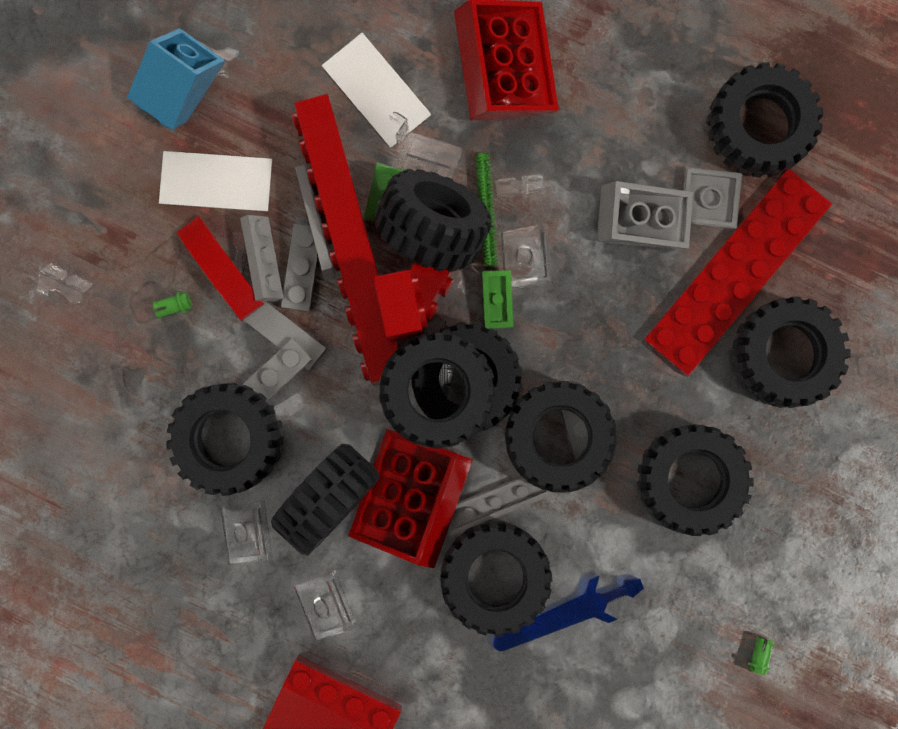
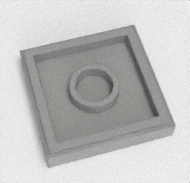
M690 167L684 169L682 191L693 192L691 226L726 230L737 229L742 173Z

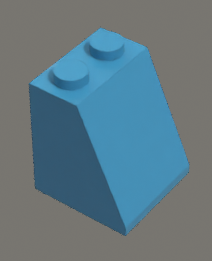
M179 28L149 41L127 98L135 103L139 109L155 117L160 124L173 130L188 121L222 68L225 60Z

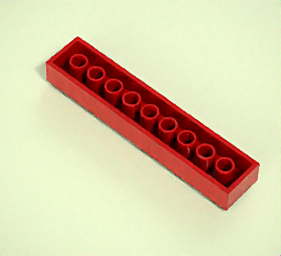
M328 94L295 102L296 112L291 114L299 137H304L303 140H299L303 157H305L306 163H311L312 166L306 169L314 191L318 190L319 195L314 196L318 212H320L321 218L326 217L327 222L322 223L324 235L328 244H333L334 250L329 251L336 272H341L342 278L337 279L341 296L344 299L348 298L350 306L345 307L347 319L351 327L355 326L357 334L352 335L355 348L359 354L363 353L365 362L360 363L363 377L366 381H371V384L376 386L380 383L384 366L399 347L397 341L388 342L374 282V277L379 276L333 108Z

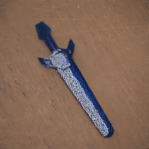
M599 575L591 578L583 595L535 617V622L529 627L526 625L520 628V632L515 634L509 632L505 633L504 636L495 637L493 647L498 651H505L593 617L607 623L618 620L616 617L604 612L608 602L616 601V599L618 600L619 597L622 598L624 595L633 598L644 589L642 582L639 578L625 579L621 587H616L613 591L611 589L608 593L605 592L604 594L596 591Z

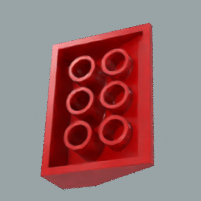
M468 0L454 11L470 121L501 120L559 111L542 2Z
M386 429L373 465L379 471L380 479L361 500L348 537L418 566L435 568L473 459L443 448H430L414 444L397 432Z
M298 655L263 729H393L401 713L402 705Z

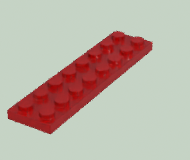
M791 169L785 171L643 341L686 377L689 376L829 209L832 203Z

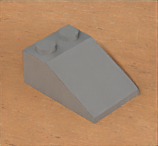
M619 181L602 185L597 242L629 246L689 249L693 192Z

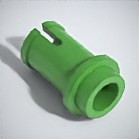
M179 291L175 296L153 301L154 309L166 307L155 312L158 319L178 312L185 314L188 309H192L191 299L187 292L182 293Z
M756 637L752 660L747 665H750V672L766 676L767 671H771V668L768 666L775 642L766 640L764 651H762L765 639Z

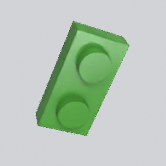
M381 163L376 164L363 219L375 222L374 215L389 180L394 175L405 170Z
M511 270L482 271L485 328L513 327Z

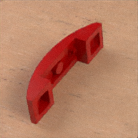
M200 216L176 232L197 264L241 321L264 305L263 301H255L252 286L235 266Z

